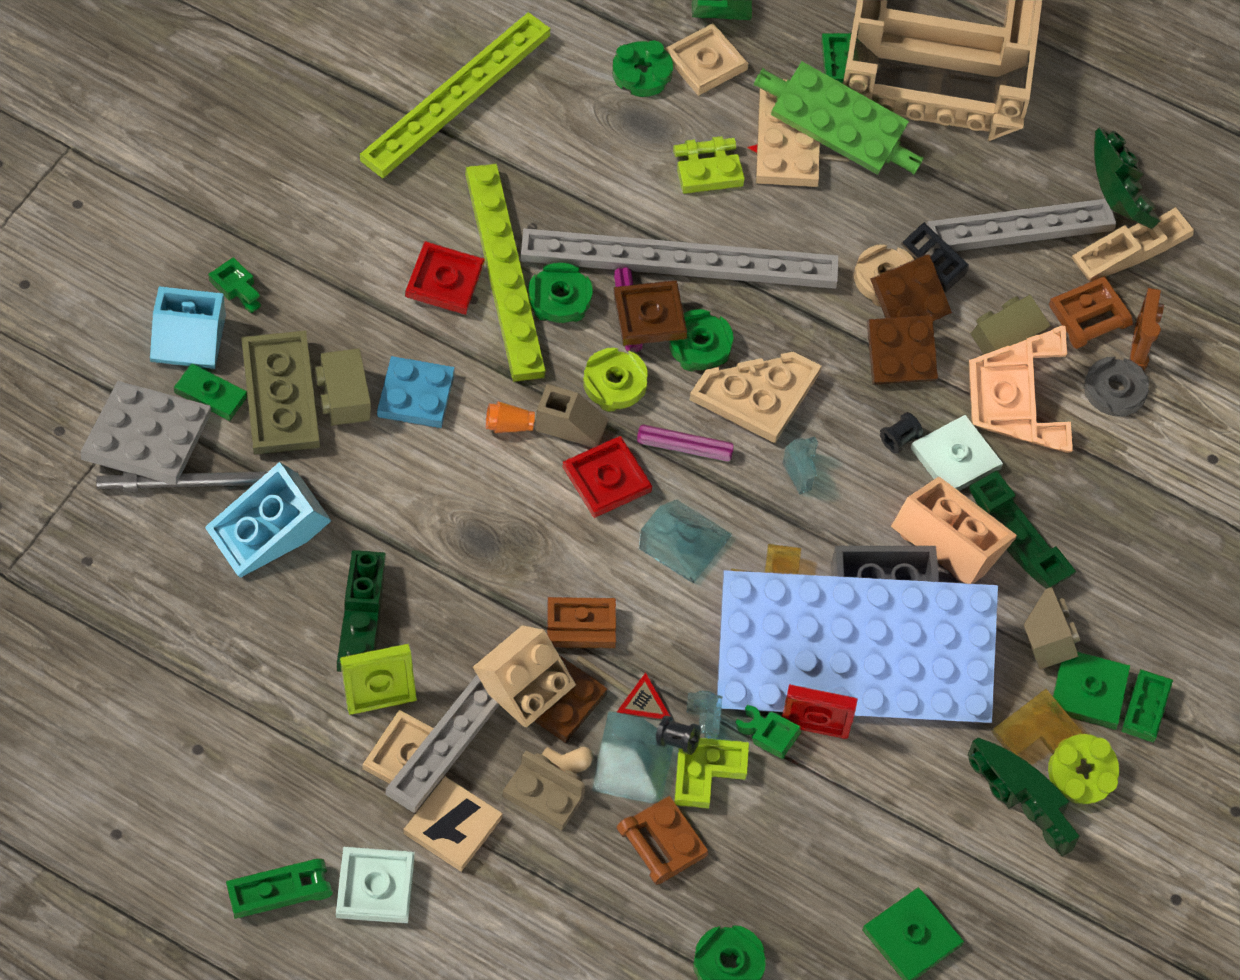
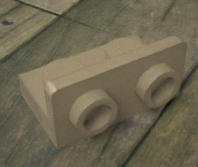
M526 750L522 755L521 765L504 788L502 797L563 831L584 799L585 784L577 774L568 770L564 772L553 766L552 762L544 755L539 753L534 755Z

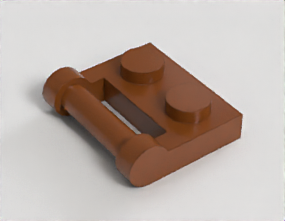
M1105 276L1050 299L1049 307L1061 325L1066 326L1069 340L1076 349L1085 346L1087 341L1117 328L1125 329L1133 325V319L1129 310ZM1110 310L1114 314L1113 317L1085 329H1082L1079 323Z
M1148 288L1138 314L1129 360L1135 362L1143 370L1147 368L1150 361L1148 354L1152 343L1159 337L1161 328L1158 323L1161 321L1164 304L1159 303L1161 290Z
M670 796L635 816L625 818L616 827L622 837L628 838L651 871L649 876L655 885L665 882L708 856V849ZM641 828H647L670 862L662 864L639 831Z

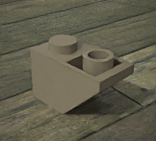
M546 384L536 412V431L593 448L600 445L608 419L579 393Z
M1052 587L1045 589L1023 624L1039 670L1078 657L1075 643L1079 642L1080 638L1074 622L1067 624L1065 618L1070 617L1065 600L1064 598L1057 599Z

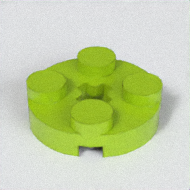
M605 348L594 353L587 361L584 370L583 387L588 397L596 404H599L601 409L612 412L616 409H623L634 405L646 394L648 370L644 361L637 354L629 350L627 354L619 352L618 348ZM610 374H614L616 377H623L619 383L609 381Z
M1091 734L1070 736L1057 745L1058 747L1055 749L1054 754L1050 757L1048 763L1050 781L1069 801L1075 804H1091L1101 801L1117 788L1119 762L1110 743L1104 738H1098ZM1081 759H1084L1086 764L1091 765V772H1089L1087 779H1084L1083 774H1077L1076 767L1081 765Z

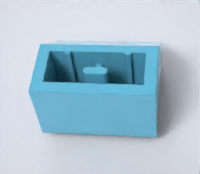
M159 286L152 319L150 362L190 366L192 363L201 368L215 369L226 318L224 294Z

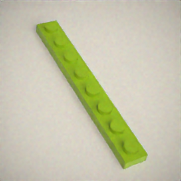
M527 12L361 152L360 162L383 179L550 37L551 28Z
M497 164L466 167L465 176L512 381L545 378L544 362Z

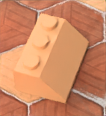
M939 476L907 497L891 525L894 530L900 533L904 540L913 543L915 546H936L937 562L952 573L956 580L965 584H974L985 576L1017 536Z

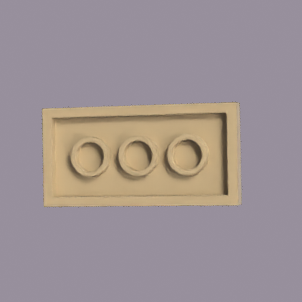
M760 88L756 183L818 187L820 142L772 116L771 111L777 102V97Z

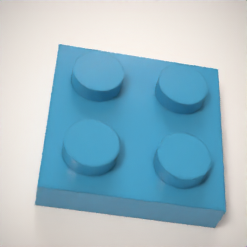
M391 356L377 409V416L442 428L455 375V367Z

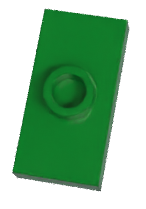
M822 33L821 45L824 74L843 84L851 33Z
M192 363L174 386L175 394L187 400L210 405L211 412L228 421H231L248 397L247 391Z
M1140 669L1121 732L1153 743L1155 742L1173 683L1172 679Z

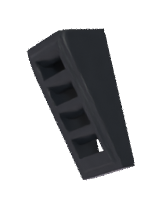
M925 222L901 243L914 259L925 255L934 246L937 250L930 256L933 265L942 256L946 258L938 267L934 265L945 293L968 272L969 264ZM926 236L929 241L918 250L915 245ZM950 266H953L955 269L947 276L943 274Z

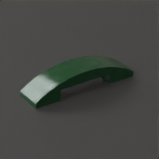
M997 470L970 485L969 489L976 504L1017 535L1006 550L1034 580L1047 589L1053 588L1075 575L1076 570L1058 547L1055 546L1051 549L1014 502L1016 494Z

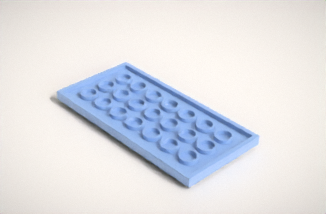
M724 570L716 708L745 710L747 705H751L759 711L783 712L788 686L791 684L858 698L854 716L992 723L998 585Z

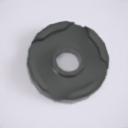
M1106 357L1096 361L1089 368L1084 382L1085 395L1091 405L1100 412L1111 416H1127L1137 412L1144 405L1149 392V380L1144 370L1135 362L1126 358L1120 360L1115 359L1116 357ZM1109 382H1120L1125 389L1121 391L1114 390L1110 387Z

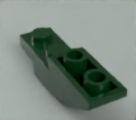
M1099 127L1095 131L1094 158L1099 185L1105 200L1111 210L1153 230L1160 222V219L1154 212V203L1141 192L1143 187L1138 180L1144 174L1137 165L1138 158L1125 147L1126 140L1116 131L1109 133Z
M352 550L337 656V672H342L341 657L376 650L386 552Z
M979 737L973 740L968 752L969 763L976 773L982 774L988 781L994 797L999 801H1003L1008 809L1021 803L1025 816L1030 821L1036 822L1043 831L1046 843L1052 849L1056 848L1062 857L1073 851L1080 836L1064 817L1069 801L1061 791L1039 770L1013 752Z

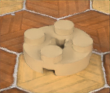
M887 245L872 246L866 249L858 259L854 271L855 284L865 297L871 299L876 306L881 307L870 278L881 274V270L886 272L914 260V258L907 251L897 247L896 251L888 249Z

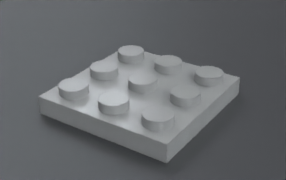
M117 381L81 449V460L177 485L211 415V406Z

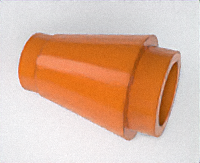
M497 401L496 404H488L486 429L493 430L494 433L533 431L535 412Z

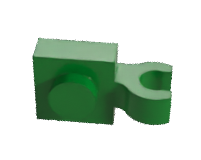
M234 257L208 274L209 282L223 293L229 301L237 296L249 313H253L261 307V304L256 300L260 295L251 287L254 285L253 275Z

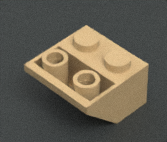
M528 626L518 628L473 666L487 693L524 727H528L576 685L545 630Z

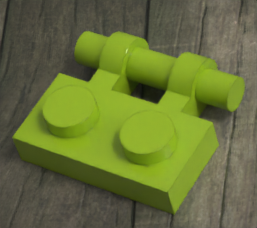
M722 136L712 137L710 141L696 142L693 139L686 140L685 144L673 145L675 157L686 156L687 161H679L677 163V172L683 194L744 186V175L739 155L726 156L725 151L736 150L735 138L723 139ZM713 153L714 157L699 159L698 154Z

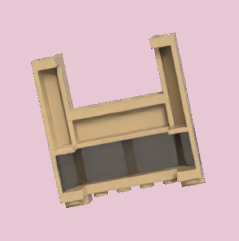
M857 0L843 80L844 85L903 118L939 123L944 126L951 125L969 128L974 131L989 132L988 141L1023 128L1030 100L1042 0H1007L1004 27L887 9V0Z

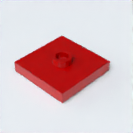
M424 241L405 290V297L466 315L481 276L485 259Z
M621 436L563 461L562 468L593 518L652 492V484Z
M789 684L782 717L799 725L803 731L848 739L858 698Z

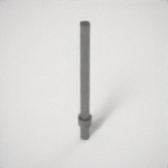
M269 471L181 474L177 485L123 472V475L97 476L96 485L97 489H124V492H136L138 488L254 485Z

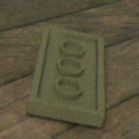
M306 331L241 337L254 455L320 448Z

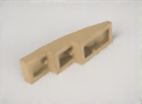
M1175 207L1158 217L1160 222L1153 230L1140 223L1129 229L1124 225L1072 255V259L1089 281H1093L1137 265L1192 237L1194 229Z

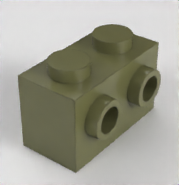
M1029 294L1021 300L1018 296L1008 300L1001 306L1003 310L996 314L992 311L983 314L976 320L977 326L970 334L983 355L1027 340V338L1043 334L1051 325Z
M360 348L321 353V366L315 367L317 385L324 386L325 394L320 396L323 414L329 413L331 426L370 421L371 402Z

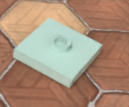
M966 415L914 441L911 445V450L933 479L939 476L958 491L963 490L992 472L1000 470L1003 464Z
M343 847L336 918L408 923L415 852Z

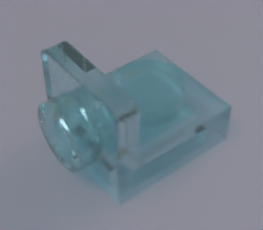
M815 436L808 439H796L786 446L782 464L799 495L812 490L814 477L817 473L812 460L815 457L818 445Z
M709 691L688 693L686 713L700 715L699 725L701 734H705L704 738L719 739L723 696L715 695Z

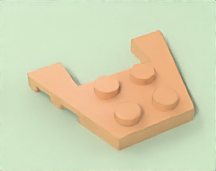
M1066 326L1056 327L1046 333L1032 336L1017 344L1006 346L969 360L971 420L974 427L1065 453L1073 451L1071 422L1037 423L1033 358L1066 357Z

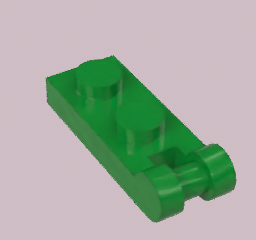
M312 859L226 881L234 919L309 900L329 898L333 895L331 883L326 881L325 878L327 868L324 859ZM309 877L312 884L302 886L300 878Z

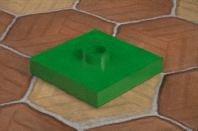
M1077 652L1078 657L1061 662L1049 712L1116 730L1130 665Z
M919 887L869 921L862 929L902 980L917 979L959 949L964 943L963 939Z

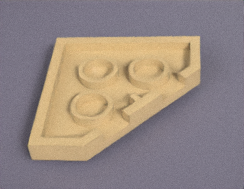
M795 352L781 354L780 358L763 361L760 358L737 363V367L723 370H719V367L707 369L691 391L689 400L776 443L819 376L822 366Z

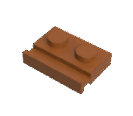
M548 597L547 635L553 646L559 648H615L616 598Z

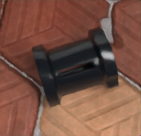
M909 412L902 414L900 420L891 427H884L880 430V438L883 444L894 454L901 452L902 446L910 440L919 439L923 436V428L920 422Z
M664 716L656 732L657 745L661 747L670 745L683 749L685 754L692 755L699 744L701 728L697 724L688 726L674 722L673 717Z

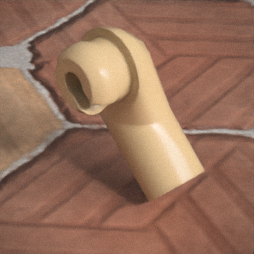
M547 747L542 753L552 762L553 766L564 772L568 770L575 774L589 768L593 761V753L587 747H580L564 755Z

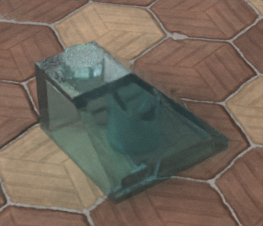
M676 499L659 506L642 527L639 550L694 584L731 538L732 533Z
M609 711L592 791L653 804L659 802L663 798L674 747L670 745L665 747L658 746L656 741L658 728L644 718Z

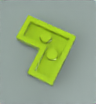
M700 738L699 744L692 755L685 754L683 749L678 748L674 803L677 806L709 808L712 777L746 780L749 742Z

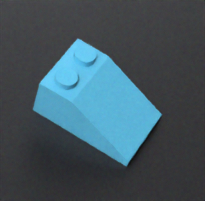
M279 462L205 528L237 576L243 577L307 543L328 525L331 519L300 475Z

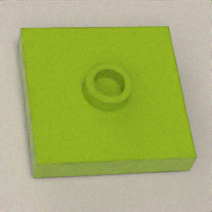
M409 644L340 658L349 715L417 701Z

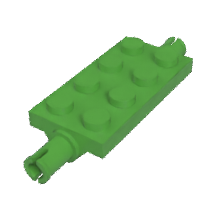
M801 61L791 80L785 81L768 72L765 68H762L761 74H758L754 86L777 97V102L771 111V115L877 175L884 164H889L890 162L911 172L913 175H915L924 157H920L900 145L899 139L909 123L905 118Z

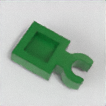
M747 705L745 707L746 715L753 718V720L745 723L737 719L735 721L737 730L744 735L754 734L752 737L754 745L783 759L801 734L800 726L770 711L766 718H763L756 707Z

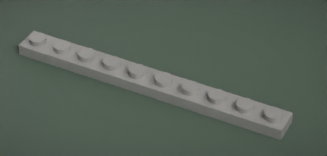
M523 229L521 262L543 264L568 263L578 267L612 270L628 267L631 271L833 289H836L838 255Z

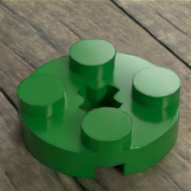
M656 40L649 42L636 41L627 45H620L617 48L613 59L612 76L616 85L621 89L625 87L631 90V95L649 97L661 93L665 85L671 81L673 61L670 54L664 50L661 42ZM638 66L648 67L647 72H642L641 69L635 68Z
M549 264L543 267V271L538 273L537 276L535 273L530 280L529 302L534 309L535 316L540 320H548L555 323L577 322L585 317V312L590 308L593 294L591 280L588 276L585 277L581 274L579 268L572 264ZM561 288L568 295L557 297L553 293H557V289Z
M703 309L683 313L687 329V339L668 341L671 354L680 362V366L684 370L712 369L729 360L733 346V331L723 317L720 316V319H718L716 316L710 315L711 311ZM697 335H701L702 339H709L706 344L694 342Z
M732 925V928H720L721 926L710 929L700 938L695 949L693 970L698 980H762L766 966L764 947L760 939L752 931L736 925ZM734 954L738 957L736 968H726L723 966L724 961L721 959V956L730 957Z

